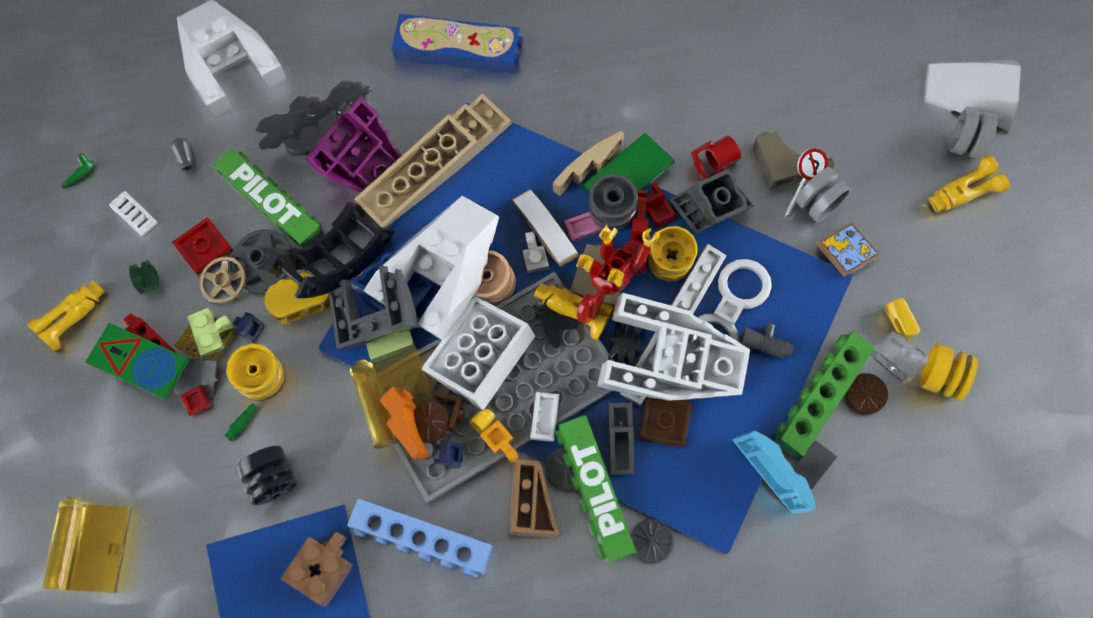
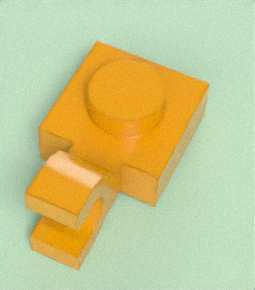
M499 420L480 434V437L495 455L502 451L512 464L519 458L518 453L509 444L514 440Z

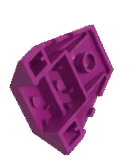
M359 97L318 140L305 161L322 176L361 193L402 155L389 137L388 130H385L377 111L362 97Z

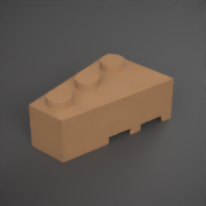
M516 459L513 464L508 535L553 539L559 536L540 461Z

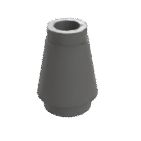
M186 138L173 140L170 143V150L182 171L193 169L191 143Z

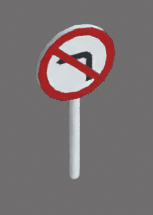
M808 149L799 157L797 167L803 179L785 213L786 216L790 215L796 203L795 198L803 189L806 181L811 180L820 171L828 167V158L821 149Z

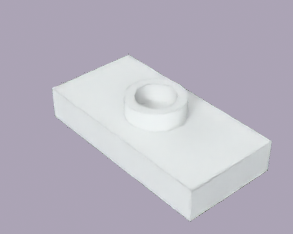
M536 392L531 429L532 440L554 442L559 394Z

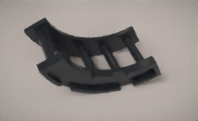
M347 202L342 212L331 224L333 228L325 235H318L307 242L306 247L299 250L296 247L287 250H273L263 269L268 274L284 273L299 286L294 295L296 298L321 296L340 288L339 283L342 280L349 281L363 272L383 249L391 243L395 231L384 227L377 229L363 218L365 210L359 204ZM357 224L373 236L363 249L348 238V235ZM339 244H343L356 255L345 265L330 253ZM319 259H324L336 270L323 275L311 264ZM296 270H304L311 277L305 276L303 278Z

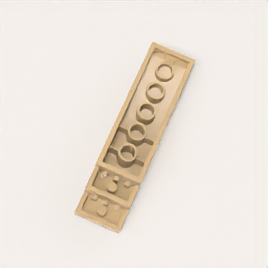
M482 93L469 106L465 104L453 116L448 114L354 200L380 227H387L474 158L512 124L511 120Z

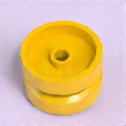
M248 344L237 349L227 362L226 370L229 382L243 396L252 400H264L272 397L284 382L285 372L282 363L267 347L260 344Z

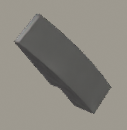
M608 402L610 474H634L632 402Z

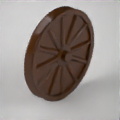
M861 373L857 375L847 390L846 398L850 406L856 411L863 414H873L880 411L886 405L888 389L878 376L870 373Z
M433 400L419 403L413 410L418 433L422 442L434 443L440 440L448 430V411L441 403Z

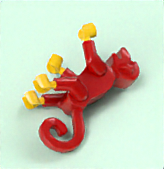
M608 224L604 226L599 234V237L602 239L600 257L604 260V263L601 265L592 257L582 254L576 266L578 268L582 267L585 271L589 272L592 285L597 289L595 295L588 293L581 300L577 310L579 322L585 325L589 324L597 315L607 294L613 296L616 292H621L628 285L633 275L638 276L640 273L647 271L645 264L651 250L650 244L659 239V232H655L652 239L649 236L651 228L647 229L642 235L644 242L632 239L629 243L625 244L623 249L612 248V239L616 235L617 229L614 228L611 231L607 227Z

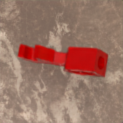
M644 190L638 191L637 218H633L631 240L637 239L644 242L643 232L648 229V219H644L647 203V191Z

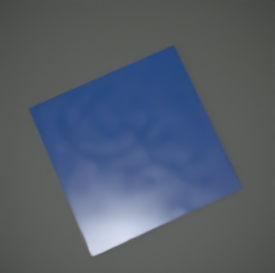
M345 505L206 544L220 618H370L350 527L347 526L348 518ZM335 532H338L347 538L340 548L344 551L341 557L353 565L332 600L325 607L283 581L281 577L308 537L322 544L324 540L329 542ZM319 568L314 570L315 575L319 576L321 574Z

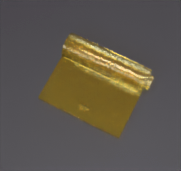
M417 348L376 364L360 360L355 362L350 369L375 449L400 442L386 424L392 418V415L380 401L391 387L400 390L406 389L412 395V402L416 406L423 401H435L426 373L421 369L423 364Z
M66 497L65 501H60L42 589L116 594L132 507L87 505L80 503V498Z

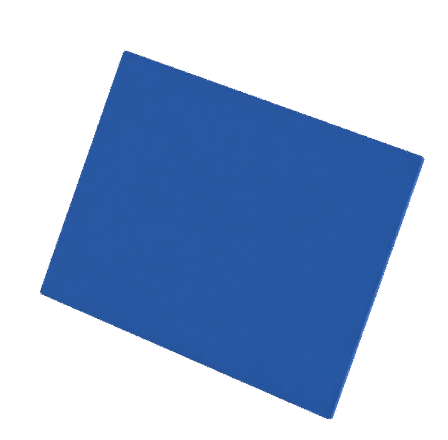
M511 122L512 124L474 158L392 223L389 229H393L395 233L392 236L391 243L383 249L370 265H375L381 260L383 255L394 251L397 245L416 231H421L451 204L463 196L478 205L482 204L483 208L499 216L489 250L503 255L514 271L516 286L511 297L553 272L556 273L564 287L570 290L578 269L576 266L579 257L584 253L586 245H601L602 241L599 237L600 233L572 242L564 225L565 220L589 212V193L583 188V184L592 178L596 172L591 170L580 185L572 181L561 196L553 192V182L567 166L583 153ZM652 184L644 189V191H647V198L650 195ZM529 189L543 203L579 254L578 257L561 267L545 249L549 269L527 273L522 250L528 249L525 233L532 232V229L527 225L524 216L514 206L512 199ZM661 189L665 195V200L676 213V219L657 228L647 212H645L644 219H648V229L651 228L649 232L650 238L653 239L655 232H659L661 229L669 226H678L686 229L694 236L697 243V256L693 266L707 244L726 255L693 315L699 317L715 312L723 298L719 292L718 279L721 271L727 264L738 259L756 261L767 270L771 278L772 288L769 297L761 305L753 309L742 310L734 324L739 332V342L745 326L764 335L766 324L772 323L775 325L773 337L789 341V344L793 345L790 358L785 357L783 359L760 352V350L750 349L742 395L684 399L683 401L692 402L684 449L639 440L646 397L639 406L632 402L634 474H610L608 402L630 401L619 394L620 392L614 391L562 423L586 415L617 501L723 554H727L732 548L762 481L761 475L732 439L755 430L772 441L774 440L776 429L781 423L787 421L789 418L787 416L788 411L796 404L851 282L852 274L844 278L834 265L731 219H727L695 234L669 200L676 195ZM636 207V213H635V217H634V218H637V207ZM633 220L626 227L617 230L616 235L612 239V248L623 249L625 244L629 243ZM535 234L537 247L542 246ZM667 256V259L672 258L673 260H675V256ZM647 257L645 264L647 271L640 273L638 276L633 275L628 285L619 293H626L671 305L688 275L676 282L661 280L651 272ZM738 269L732 272L727 280L730 292L740 299H752L762 289L761 279L754 271L749 269ZM354 289L352 290L360 318L378 312L370 307ZM613 312L599 338L608 353H610L614 344L608 341L609 336H615L616 321L612 320ZM332 323L319 345V350L373 377L439 338L423 328L411 329L410 333L416 349L373 364L367 345L352 350L337 349ZM710 323L713 325V328L729 336L727 330L721 325ZM631 325V332L636 328V326ZM643 328L640 330L639 339L642 341L640 354L634 357L635 366L655 331ZM616 355L612 357L614 362H618ZM625 357L623 364L628 365ZM555 435L554 442L533 440L519 448L518 451L546 465V461L551 453L559 448H564V445H559Z

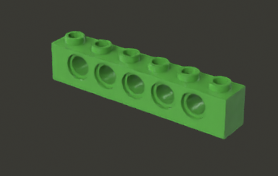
M855 331L847 335L842 334L835 343L837 347L834 352L831 351L825 357L823 368L818 369L811 378L813 382L810 387L807 386L799 396L801 400L797 405L795 404L787 413L789 418L785 423H781L775 431L776 437L773 441L794 459L805 455L875 350L873 345ZM844 353L848 356L849 362L845 360ZM832 371L837 374V380L833 378ZM820 388L824 390L825 398L821 396ZM808 406L813 409V416L808 413ZM796 424L800 426L801 434H798L796 432Z

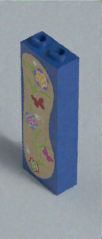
M399 13L392 52L395 60L514 74L515 66L520 64L518 50L523 47V36H520V28Z

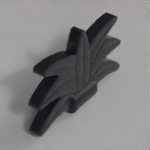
M616 321L615 336H609L608 341L614 344L609 353L608 360H611L616 355L618 363L623 364L626 357L627 364L635 367L634 357L640 354L642 341L639 339V333L642 328L636 327L631 332V325L625 324L622 328L620 322Z

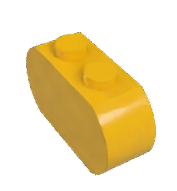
M302 272L299 274L303 278L305 276L311 277L307 272ZM282 279L277 284L271 285L265 294V306L278 322L288 324L329 309V294L334 293V291L313 298H296L294 295L299 286L291 279Z

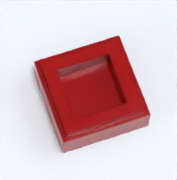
M199 385L180 395L189 416H193L212 406L203 385Z

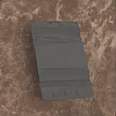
M729 169L704 179L669 199L695 234L754 207L736 184V178L730 173Z

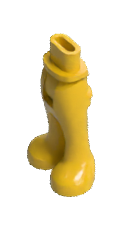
M987 155L980 160L979 166L975 171L955 179L941 190H937L935 195L929 197V202L936 212L943 209L948 211L950 208L966 204L986 193L1005 192L1009 190L1010 182L1003 173L994 175L998 171V163L993 156ZM994 175L980 185L971 189L968 188L969 185Z
M93 280L86 287L82 285L80 289L69 293L52 310L40 318L31 319L26 325L56 353L61 348L59 341L61 334L87 315L95 306L93 300L98 303V298L105 291ZM64 314H66V315H65L63 318H61L58 322H56L55 324H53L58 318H60L61 316H63Z
M540 283L534 293V297L542 300L541 304L547 302V306L553 311L577 319V310L583 297L572 293L567 288L562 289L553 284L547 286L543 283ZM602 303L595 318L587 324L590 326V336L592 339L598 341L604 327L612 315L613 306Z

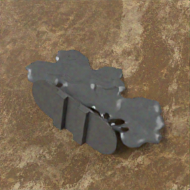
M343 80L331 90L326 100L320 101L319 97L306 98L305 96H298L289 105L290 111L287 114H274L259 121L255 131L267 133L258 143L261 150L266 148L276 149L283 142L285 148L294 154H303L312 150L313 146L336 119L351 105L350 102L354 103L359 97L367 101V94L372 91V88L364 86L363 82Z

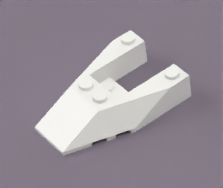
M210 0L177 18L185 70L214 118L232 109L230 102L215 77L250 59L268 88L286 79L281 65L260 35L214 0Z
M463 196L413 236L382 265L387 266L388 272L395 273V269L402 270L406 283H408L413 273L417 272L441 286L418 322V325L441 340L446 336L481 285L484 265L486 266L488 260V250L490 243L492 244L499 219L498 215ZM378 269L367 284L364 292L385 305Z
M622 293L616 298L612 316L613 321L659 332L652 370L649 371L608 360L602 364L597 387L669 401L742 395L750 349L727 334H722L713 328V325L697 318L689 310Z

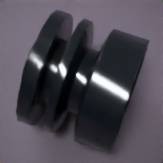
M270 446L258 450L243 458L236 465L235 469L241 482L248 484L245 492L250 495L249 501L254 506L277 500L292 491L298 484L296 477L292 476L293 470L290 467H285L288 459L281 446Z

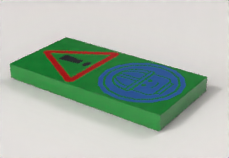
M108 323L85 363L167 400L189 359Z

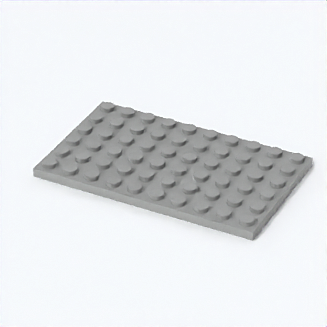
M555 272L495 306L526 322L535 335L530 345L485 407V409L491 410L495 415L492 424L499 420L511 434L514 440L509 444L515 451L533 441L531 439L536 392L559 394L556 426L614 392L613 390L597 387L602 364L608 361L609 353L599 339L596 341L591 338L590 326L572 318L578 324L576 329L567 330L556 327L560 337L559 348H554L546 337L542 320L535 314L536 311L532 309V306L536 305L538 308L544 309L547 314L562 315L547 306V302L541 304L542 300L534 297V293L540 283L547 286L553 284L556 287L565 288ZM437 339L359 385L427 504L506 457L502 451L495 455L480 437V433L471 426L469 421L482 410L463 398L465 415L462 423H458L455 433L450 432L448 428L446 434L440 440L434 443H424L430 453L424 461L412 458L386 424L392 418V415L381 403L380 399L391 387L400 390L406 389L412 395V402L416 406L427 400L441 403L448 411L450 422L455 405L436 400L434 393L437 391L461 397L421 369L440 344L441 339ZM441 440H451L463 445L460 468L452 469L434 463V458H439L440 453L439 450L435 449V446L441 444Z

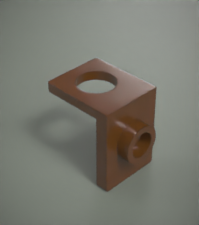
M435 391L434 396L436 400L455 405L448 425L450 432L455 433L458 423H462L465 415L463 400L456 396Z

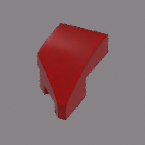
M653 182L650 195L647 198L646 212L655 226L660 228L675 220L676 213L665 200L663 191L656 182Z

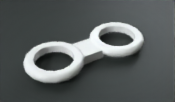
M738 259L726 265L718 279L719 292L723 297L714 313L697 317L704 322L721 325L727 330L729 336L739 342V332L734 324L742 310L753 309L761 305L769 297L772 288L771 278L767 270L758 262L749 259ZM738 269L754 271L761 279V292L752 299H740L734 296L727 284L728 277L732 272Z

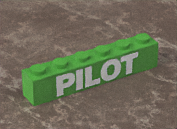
M231 148L213 164L220 176L301 249L306 247L307 242L323 234L320 228L322 224L314 216L311 218L307 216V211L301 204L297 203L295 205L291 201L292 197L285 190L279 191L275 181L270 177L266 179L263 176V171L256 164L251 166L248 163L249 159L241 151L237 153Z
M586 415L559 424L555 435L559 445H564L566 451L563 454L567 467H572L574 476L571 477L576 490L580 489L582 495L580 504L584 513L588 512L591 521L588 522L591 534L597 536L599 544L596 547L600 558H605L606 562H612L635 553L634 544Z

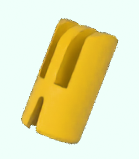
M904 298L893 300L884 306V310L902 342H908L920 333V328Z

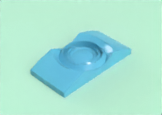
M755 430L732 439L791 514L811 512L816 508L814 497L806 478L795 473L791 464L783 457L778 444Z

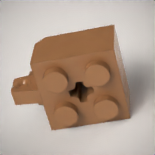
M335 532L329 542L324 540L320 544L313 538L308 537L281 579L319 605L327 607L353 565L341 557L344 551L340 548L347 538ZM316 568H319L321 571L319 576L315 575L314 570Z

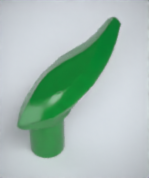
M84 153L76 156L82 166L75 169L73 174L61 185L62 188L75 183L86 175L95 165V161L89 162Z

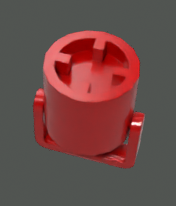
M727 135L714 143L709 141L691 152L697 174L704 180L724 171V168L740 160L741 152L735 140ZM703 150L708 163L716 171L709 176L706 175V170L698 156V153Z

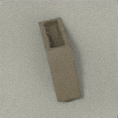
M777 131L771 133L763 132L756 136L753 147L769 190L800 183L803 177L798 172L797 163L801 155L785 145ZM828 158V167L833 170L835 166L833 159Z
M587 244L583 255L592 257L601 265L604 263V260L600 257L601 245ZM579 267L570 291L580 297H584L588 293L595 295L597 289L592 285L589 272ZM616 292L613 296L607 294L603 304H609L614 307L616 298L621 294L619 292Z

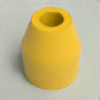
M485 409L478 412L469 422L477 432L482 434L492 425L495 415L491 410Z

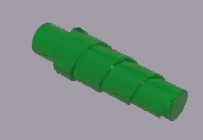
M254 403L250 404L229 426L230 429L224 436L232 441L237 434L240 435L245 425L258 409V406Z

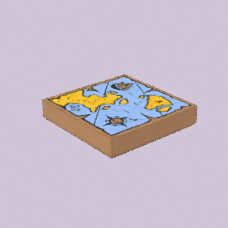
M853 223L846 225L817 243L820 250L844 278L880 256L879 252Z

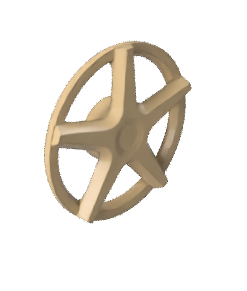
M232 257L217 258L211 261L201 274V292L207 300L216 304H225L236 300L244 289L247 272L243 265ZM222 261L220 271H217L215 274L207 272L213 264ZM228 261L237 264L240 271L228 273ZM241 277L240 286L235 292L231 282ZM204 278L212 281L215 285L208 295L203 286ZM221 289H224L229 295L226 299H213Z

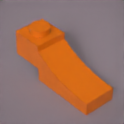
M391 387L380 399L381 403L392 415V418L386 424L412 458L424 461L430 453L422 442L416 427L413 411L416 405L412 402L413 397L404 388L400 390Z

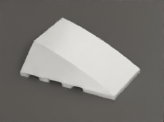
M1014 59L929 64L925 102L950 112L955 110L962 113L964 108L968 106L978 109L980 116L985 112L997 114V127L1001 128V131L1008 133L1019 103L1021 65Z

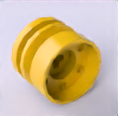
M669 226L659 231V239L650 244L651 250L648 255V265L651 272L657 278L666 282H676L685 278L690 273L697 256V243L694 236L681 227ZM667 256H675V260H673L672 258L667 259Z
M936 343L924 364L920 378V387L937 393L944 385L943 395L946 397L952 396L954 400L961 402L968 394L975 380L978 357L971 354L967 356L965 352L960 351L954 358V348Z

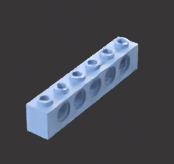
M357 499L347 525L353 529L352 534L362 538H366V535L375 537L374 542L385 546L389 542L396 544L397 550L410 554L411 550L419 553L418 557L432 562L433 558L442 561V566L450 569H455V566L464 568L463 573L473 577H477L478 574L484 575L493 551L491 544L361 499ZM375 518H380V527L375 530L371 529V521ZM396 526H403L402 535L393 537V529ZM419 533L425 534V542L422 545H415V536ZM441 541L448 542V549L444 553L436 551V546ZM462 549H469L471 551V556L466 561H461L458 558V554Z

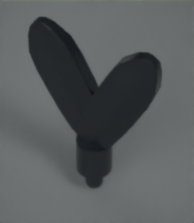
M532 306V309L536 311L535 314L542 320L546 337L554 348H559L560 337L556 327L573 330L578 327L577 322L572 318L551 313L547 314L541 307Z

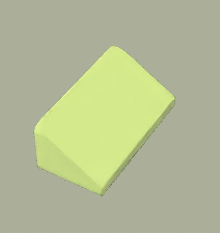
M410 330L402 333L395 332L366 343L373 364L416 349Z

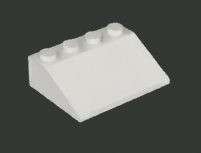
M474 296L421 369L467 402L484 410L535 335L526 322Z

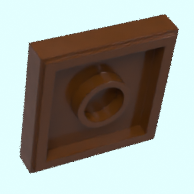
M646 397L638 439L684 449L692 402Z

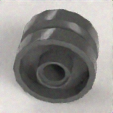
M608 174L597 179L591 186L589 194V213L594 223L601 228L608 224L609 230L614 228L619 230L629 225L636 213L638 201L636 186L630 179L619 174Z

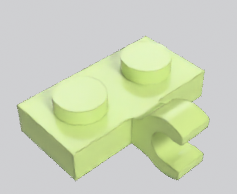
M209 308L187 316L200 356L205 358L224 350L219 333L234 328L231 319L223 316L215 322L212 310Z

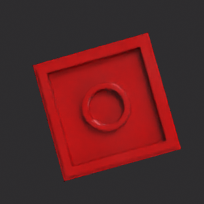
M208 217L172 242L197 275L201 274L211 261L225 257L233 251L232 247Z

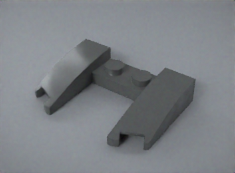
M379 266L385 309L361 318L348 280H342L339 283L342 287V292L338 296L334 293L329 294L337 349L352 350L366 345L367 341L394 332L402 333L419 327L411 293L402 270L395 269V273L388 272L387 266Z

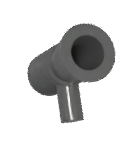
M772 323L766 324L764 335L745 326L740 343L748 349L760 350V352L783 359L785 357L790 358L793 350V345L789 344V341L773 337L775 325Z

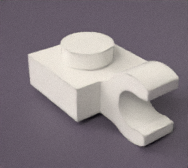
M534 231L525 233L528 249L522 250L527 273L549 269L544 245L537 247Z

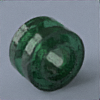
M149 260L142 261L141 267L137 264L129 266L131 282L139 294L147 293L148 287L151 290L159 289L157 271Z

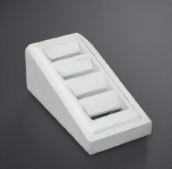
M126 191L122 192L109 204L142 238L158 224ZM135 207L129 214L125 215L128 211ZM142 213L139 217H137V218L132 222V220H133L138 214ZM147 218L148 220L138 228L137 226Z

